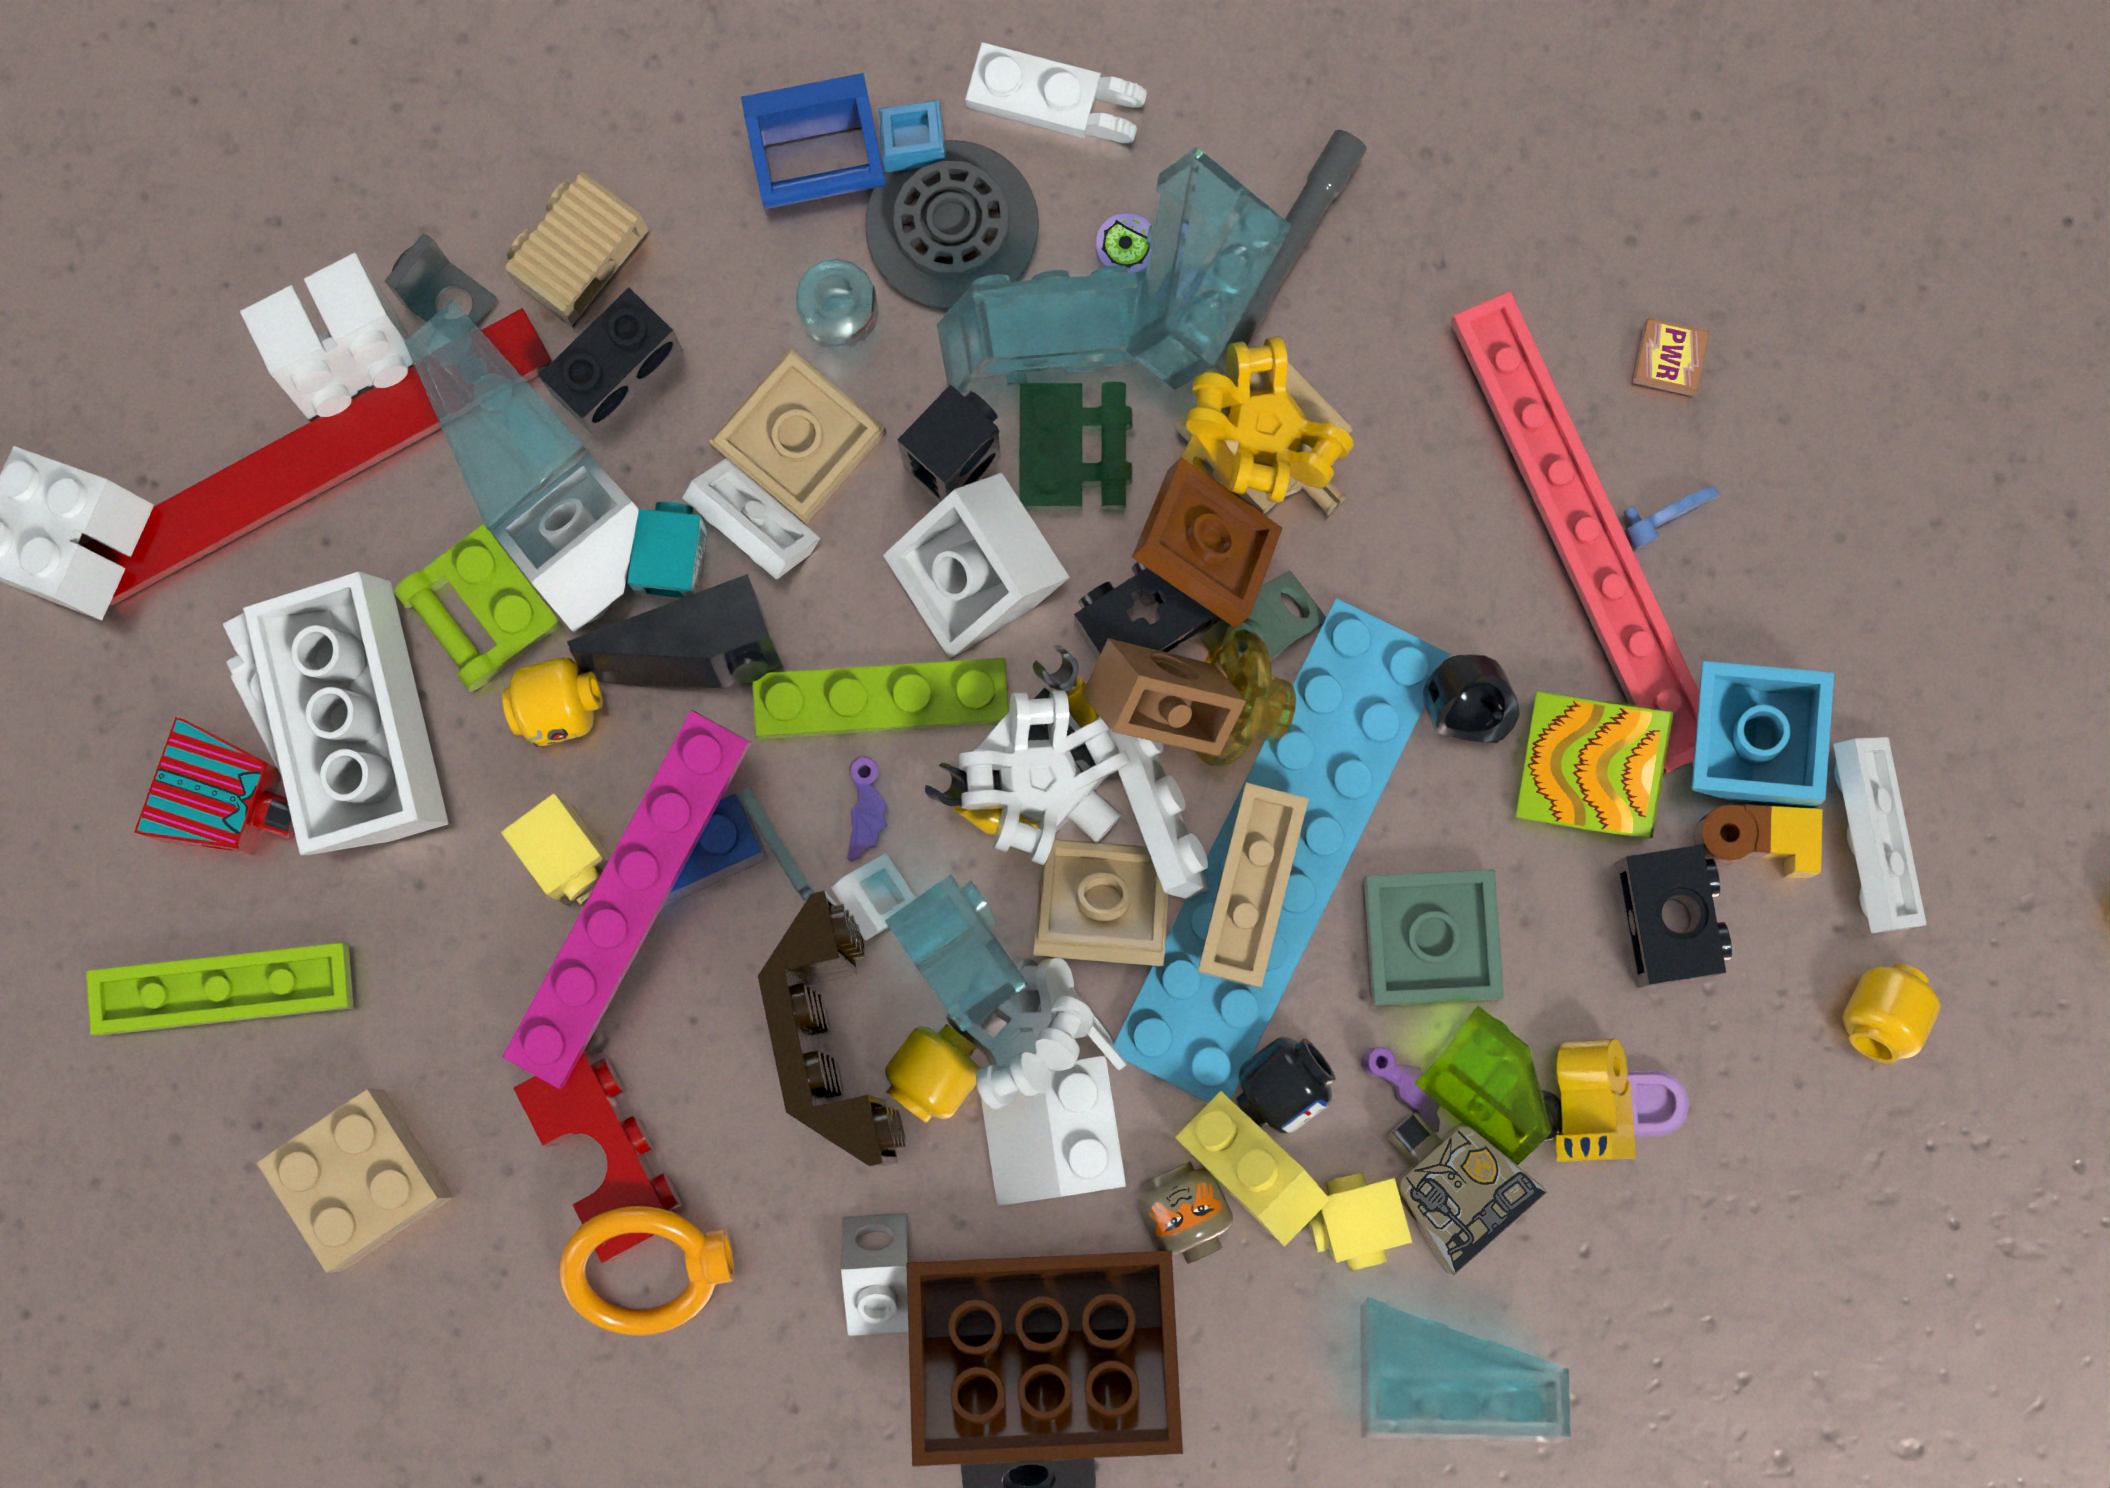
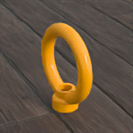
M628 1206L601 1213L585 1222L572 1234L560 1258L559 1279L569 1304L590 1323L607 1331L624 1335H651L674 1329L698 1314L709 1301L715 1284L734 1281V1263L730 1240L725 1229L704 1234L689 1220L671 1211L649 1206ZM626 1233L655 1234L669 1239L684 1251L686 1269L690 1281L678 1297L664 1305L648 1309L623 1308L603 1300L592 1290L586 1279L585 1269L587 1260L596 1247L612 1237Z

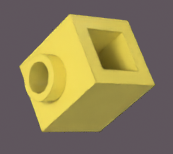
M1363 1172L1325 1182L1328 1190L1326 1195L1331 1200L1308 1222L1317 1252L1328 1250L1331 1261L1337 1263L1347 1260L1349 1271H1355L1387 1262L1384 1251L1386 1249L1412 1243L1395 1178H1385L1366 1183Z

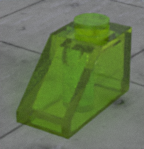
M1477 1005L1450 1033L1414 1084L1459 1121L1471 1127L1518 1166L1546 1140L1552 1131L1530 1047L1513 1034L1502 1021L1492 1017Z

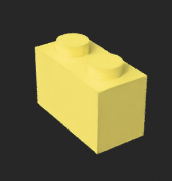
M555 793L501 831V834L544 893L567 906L576 900L580 906L585 905L611 858L576 808Z
M1222 1091L1175 1137L1191 1156L1284 1247L1331 1200L1307 1171Z

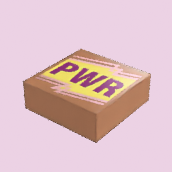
M1648 318L1643 326L1632 383L1694 396L1698 390L1709 331Z

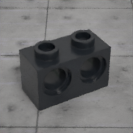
M628 287L538 376L550 394L595 437L683 349L674 330Z
M950 384L897 439L904 469L940 502L954 489L978 481L1001 457L1000 431L993 423L998 418V415L975 392L970 390L963 396Z

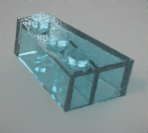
M1195 147L1158 175L1156 192L1161 194L1156 222L1149 226L1146 244L1151 246L1146 276L1139 280L1127 352L1174 390L1215 366L1292 227L1289 222L1198 147Z
M950 874L890 916L885 922L963 1032L1029 984L991 932L990 928L997 924L996 918L980 891L972 881L960 887Z
M1367 1297L1360 1306L1361 1439L1560 1443L1571 1437L1569 1368L1490 1340L1484 1341L1448 1328V1325L1429 1318L1426 1320L1389 1307L1387 1303Z

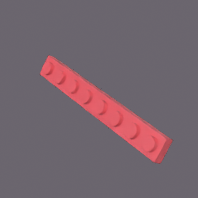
M1511 291L1453 315L1451 320L1452 327L1628 703L1674 712L1663 775L1694 762L1699 690Z

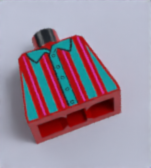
M175 717L134 833L160 842L252 854L254 852L262 830L288 839H292L295 836L287 797L275 794L281 779V774L277 767L185 719Z

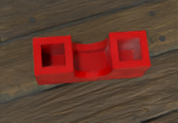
M584 1051L566 1085L560 1089L536 1076L513 1087L542 1146H555L577 1134H586L594 1138L602 1146L607 1157V1173L603 1183L594 1193L572 1204L582 1225L601 1213L621 1207L649 1206L673 1213L682 1207L680 1198L665 1173L655 1176L644 1154L652 1150L653 1147L640 1120L636 1115L626 1119L615 1097L623 1092V1087L614 1068L606 1057L597 1061L593 1053ZM650 1233L618 1235L601 1243L595 1248V1251L601 1263L610 1262L658 1237V1235Z

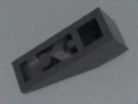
M748 574L567 641L570 652L582 673L593 672L597 681L603 683L726 688L737 683L747 684L757 681L767 672L783 666L762 606Z

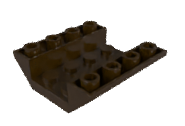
M825 890L811 893L758 975L785 1111L867 1166L897 1164L895 1150L906 1148L903 1125L898 1109L887 1108L885 1100L871 1095H863L836 1102L832 1101V1097L842 1095L839 1071L835 1057L830 1058V1055L822 1053L819 1034L829 1032L822 994H817L816 990L812 991L808 985L858 975L855 960L865 958L866 950L854 914L851 915L850 910H846L844 904L838 905Z

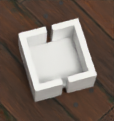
M355 252L304 278L330 334L328 331L320 335L317 334L292 285L240 311L269 373L310 422L319 417H330L341 413L349 407L352 399L360 396L358 391L366 386H369L371 389L374 387L387 388L399 383L406 377L408 369L421 363L392 304Z
M13 446L0 474V581L96 619L103 620L126 568L78 545L79 539L83 533L131 557L154 504L108 479Z

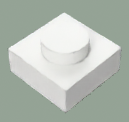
M887 853L849 873L830 887L840 903L845 905L846 910L849 909L850 914H854L856 924L859 925L860 933L865 941L905 918L921 906Z

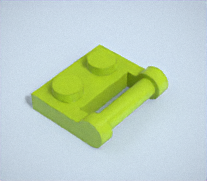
M484 523L424 569L407 576L393 591L405 608L413 607L460 669L457 677L470 692L487 684L563 626ZM447 582L451 584L497 644L487 653L481 655L434 594L436 590Z

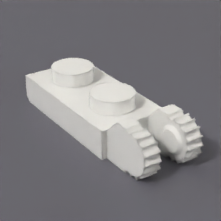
M982 42L965 103L966 107L972 110L1085 139V136L1089 135L1108 141L1112 140L1122 144H1129V142L1132 143L1134 141L1137 131L1136 125L1121 117H1114L1102 112L1092 113L1095 100L1098 99L1125 107L1139 108L1144 105L1147 92L1146 89L1142 88L1143 86H1139L1137 83L1124 81L1112 76L1101 77V73Z

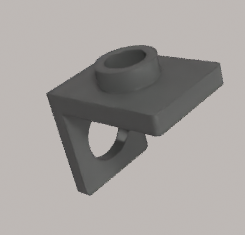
M425 233L419 237L412 247L400 255L392 268V272L385 280V283L402 305L454 344L471 336L498 302L494 294L449 262L435 240ZM452 288H461L471 295L472 309L460 321H447L438 313V300L445 291Z

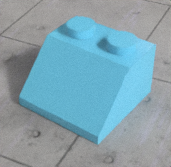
M1703 661L1701 663L1692 791L1745 805L1817 809L1826 798L1834 672Z

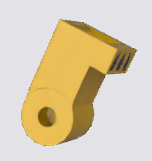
M1612 1038L1563 1043L1557 1056V1079L1561 1090L1563 1135H1556L1557 1162L1636 1159L1631 1082H1628L1626 1056L1620 1041Z

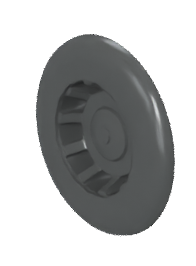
M947 140L945 141L947 161H940L923 168L884 172L886 186L873 189L867 206L865 228L868 247L877 268L898 291L926 305L940 308H963L986 302L998 296L1020 277L1027 267L1037 243L1039 218L1036 201L1028 182L1008 159L980 144ZM982 188L987 194L981 195L977 189ZM913 198H919L915 206H910ZM988 209L998 210L1000 219L990 218ZM913 220L915 229L905 233L904 224ZM988 232L995 236L990 246L983 242ZM919 243H922L928 249L924 256L915 250ZM973 251L977 253L978 257L963 262L962 257ZM939 256L952 258L953 264L937 263V259Z

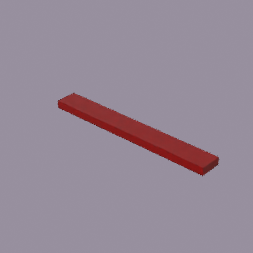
M521 308L408 369L406 377L399 383L387 388L374 387L352 399L349 407L341 413L330 417H319L157 504L150 513L131 557L94 539L81 546L126 568L110 602L113 606L537 377L552 362V359L527 313Z

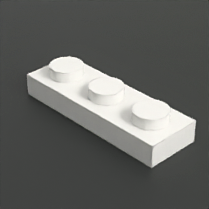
M1111 730L1108 731L1118 752L1126 751L1131 760L1130 764L1119 769L1118 772L1164 893L1189 899L1209 890L1203 870L1208 868L1205 851L1197 837L1192 833L1188 834L1180 813L1186 807L1183 794L1174 778L1165 774L1158 756L1159 753L1163 752V743L1114 733Z
M1889 737L1854 738L1834 743L1833 747L1836 757L1834 775L1844 797L1849 822L1847 840L1851 851L1856 857L1861 882L1860 905L1864 915L1868 918L1871 934L1927 925Z

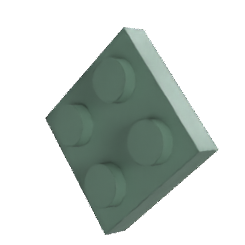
M1495 869L1364 877L1372 1006L1498 1000L1504 998Z

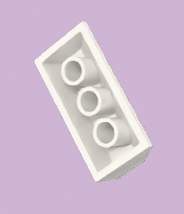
M358 571L244 607L245 620L300 855L306 856L390 842L448 825V818L391 581Z

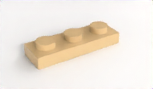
M1245 783L1197 973L1259 989L1262 988L1309 798Z

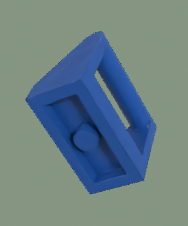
M864 73L741 96L764 210L886 186ZM862 127L869 164L776 182L771 181L765 149L766 145Z

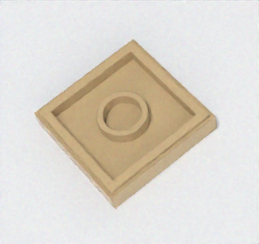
M790 349L710 439L709 444L724 458H728L806 525L887 432L880 422Z
M1054 839L1045 864L1041 865L1033 956L1163 966L1168 894L1163 891L1147 847Z

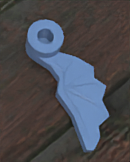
M1715 486L1707 489L1704 488L1672 503L1643 520L1635 506L1623 512L1630 524L1625 533L1634 550L1640 549L1660 537L1655 529L1656 527L1719 497L1720 494Z

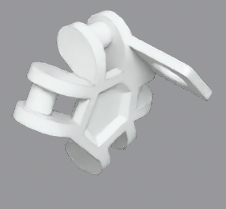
M1065 690L1051 691L1049 698L1029 699L1027 692L1012 693L1009 712L997 723L974 751L958 755L959 769L967 772L968 792L961 794L962 808L974 810L1003 808L995 832L993 848L1007 852L1011 846L1030 853V861L1041 865L1045 864L1056 835V826L1094 782L1131 763L1126 751L1118 752L1108 733L1110 729L1102 719L1094 721L1067 736L1069 704ZM1048 724L1049 740L1028 741L1030 725ZM1086 744L1096 765L1081 773L1070 751ZM992 770H999L1001 790H994ZM1019 815L1039 821L1038 828L1018 822Z
M1027 958L1013 960L1006 972V984L1011 1001L990 983L980 978L971 988L974 997L962 1010L955 1007L946 1017L947 1021L958 1033L984 1052L989 1065L977 1071L976 1083L981 1098L992 1109L999 1110L1010 1106L1014 1102L1016 1091L1018 1090L1027 1097H1034L1047 1091L1050 1082V1071L1071 1069L1080 1054V1047L1074 1039L1085 1037L1087 1034L1118 1070L1127 1065L1120 1050L1115 1045V1040L1110 1031L1074 989L1071 969L1062 958H1045L1041 960L1039 965L1034 960ZM993 1013L1007 1022L1006 1026L995 1038L981 1027Z

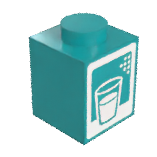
M657 502L655 510L638 509L628 585L636 595L682 599L700 592L708 527L701 515H694L693 507L676 502Z

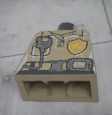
M1414 1111L1386 1136L1411 1164L1395 1178L1401 1202L1446 1273L1457 1274L1547 1193L1540 1183L1465 1123L1455 1125L1442 1138H1439L1422 1117Z

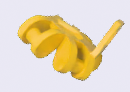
M1278 336L1265 339L1264 345L1248 348L1243 341L1230 343L1226 355L1227 377L1212 372H1202L1195 375L1192 393L1198 398L1196 408L1188 411L1186 428L1193 435L1181 457L1206 475L1208 474L1203 467L1201 459L1203 461L1207 459L1214 469L1212 474L1215 481L1230 492L1243 495L1247 488L1266 492L1267 501L1281 503L1285 497L1290 476L1314 488H1324L1334 476L1332 465L1336 459H1343L1348 456L1354 447V441L1345 430L1335 424L1310 422L1286 389L1288 357L1285 343ZM1264 372L1267 389L1250 391L1251 373ZM1222 408L1229 409L1228 418L1221 413ZM1302 442L1312 448L1311 452H1296Z

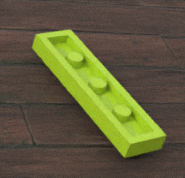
M1006 658L766 673L762 678L753 682L755 737L758 740L997 725L1009 712Z
M346 943L86 971L90 1035L95 1036L354 1008L349 944Z

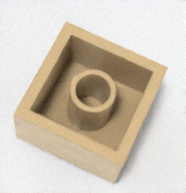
M365 1089L256 1162L326 1273L345 1271L453 1198L384 1090Z

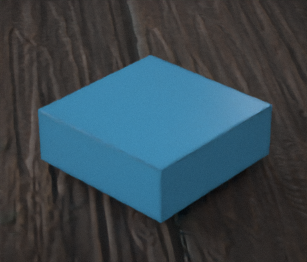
M939 100L878 108L882 162L886 173L923 168L940 161H947L943 116Z

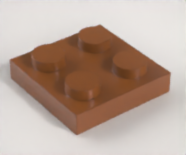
M1181 457L1167 470L1132 558L1222 620L1237 628L1250 617L1282 527Z

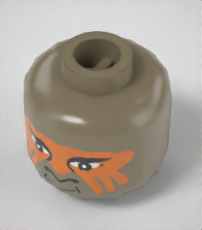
M1191 1161L1144 1182L1147 1192L1138 1200L1137 1208L1156 1251L1172 1250V1256L1183 1253L1187 1264L1223 1248L1218 1236L1231 1227L1233 1214L1218 1181L1206 1169L1194 1170Z

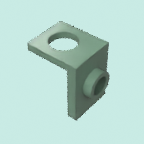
M1288 571L1261 585L1250 617L1237 628L1220 619L1201 636V639L1236 685L1240 686L1292 642L1323 625L1326 616L1294 574ZM1281 593L1289 595L1298 603L1302 610L1303 618L1295 616L1287 609L1282 601Z

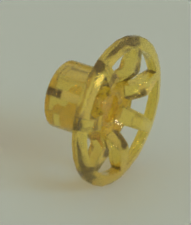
M1237 629L1223 636L1211 648L1203 661L1215 665L1221 656L1220 664L1228 676L1227 679L1246 700L1230 734L1235 740L1233 745L1224 752H1221L1220 756L1195 751L1196 755L1203 762L1211 766L1222 767L1233 763L1242 756L1255 738L1271 742L1279 740L1289 729L1294 717L1296 694L1293 685L1288 680L1272 676L1270 656L1264 641L1258 634L1246 629ZM1246 642L1249 647L1239 659L1236 644Z

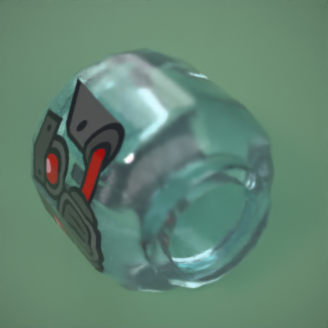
M840 259L821 261L809 268L798 282L794 298L799 322L807 336L820 346L835 350L852 348L864 341L875 328L879 314L875 287L868 274L856 264Z

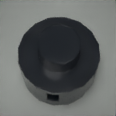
M1468 654L1448 658L1427 679L1423 690L1424 705L1435 731L1440 735L1450 738L1498 743L1514 729L1520 715L1516 695L1505 671L1496 660L1485 655Z

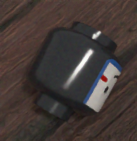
M1279 1037L1240 1067L1238 1078L1243 1093L1236 1100L1241 1110L1260 1128L1268 1124L1280 1133H1292L1328 1107L1332 1099L1330 1084L1336 1080V1077L1324 1056L1309 1040L1302 1039L1300 1042H1297L1288 1037Z

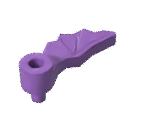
M867 756L856 757L849 766L850 776L858 792V802L851 809L852 832L847 853V859L851 862L861 857L865 848L876 847L878 833L887 826L883 816L887 806L880 793L871 785L877 779L878 766Z
M1370 1048L1366 1050L1361 1058L1363 1071L1370 1076L1382 1078L1395 1087L1396 1098L1413 1112L1416 1111L1435 1133L1439 1132L1440 1119L1437 1111L1442 1101L1433 1092V1079L1423 1077L1418 1067L1395 1065V1057L1389 1049Z

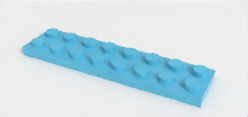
M1338 598L1335 599L1207 856L1208 868L1203 870L1209 890L1185 900L1165 940L1163 966H1152L1114 1042L1126 1062L1207 1103L1220 1091L1231 1100L1239 1084L1240 1067L1253 1056L1425 707L1423 690L1427 679L1449 658L1450 653ZM1246 782L1309 798L1261 989L1197 973Z

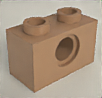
M1109 638L1082 693L1114 733L1220 756L1246 703L1245 698L1214 664Z

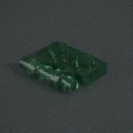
M1117 381L1102 383L1101 406L1082 407V383H1020L1019 500L1027 511H1082V487H1101V508L1120 510L1126 508V486L1133 483V464L1126 461V430H1130L1133 427V409L1126 406V383ZM1082 432H1101L1100 462L1082 463Z

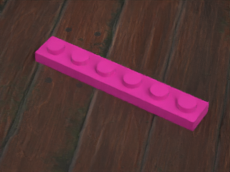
M690 711L502 1058L558 1089L566 1085L752 743L751 741L696 711Z

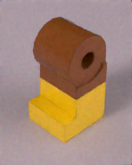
M1756 805L1719 806L1702 817L1696 825L1693 836L1694 844H1703L1705 858H1713L1716 865L1719 866L1733 864L1741 858L1784 860V877L1810 879L1821 873L1823 809Z

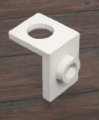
M907 1214L844 1217L842 1219L841 1274L847 1330L850 1336L908 1332ZM874 1231L885 1232L893 1237V1241L888 1246L878 1250H867L861 1248L856 1243L862 1235Z

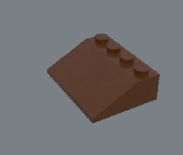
M1172 1250L906 1263L912 1467L1183 1455Z

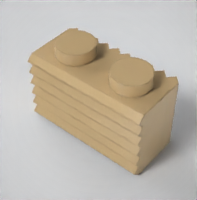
M583 171L577 175L574 182L571 183L566 180L554 190L546 205L548 213L545 219L539 222L536 230L526 229L518 235L509 248L507 258L510 261L507 262L505 267L511 279L518 287L525 290L530 296L534 297L571 326L574 325L649 231L643 216Z

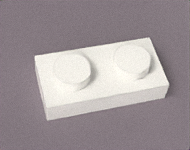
M725 458L692 480L682 497L708 523L721 531L776 580L811 555L820 540L817 534L728 458Z

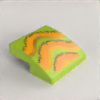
M1536 691L1516 817L1605 833L1653 838L1674 712L1615 701H1599L1548 691Z

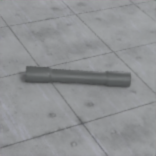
M1335 130L1309 172L1306 185L1244 287L1234 295L1208 339L1211 344L1220 351L1227 354L1230 343L1243 341L1248 346L1267 315L1269 304L1330 203L1341 193L1367 150L1365 144L1354 135L1343 130Z

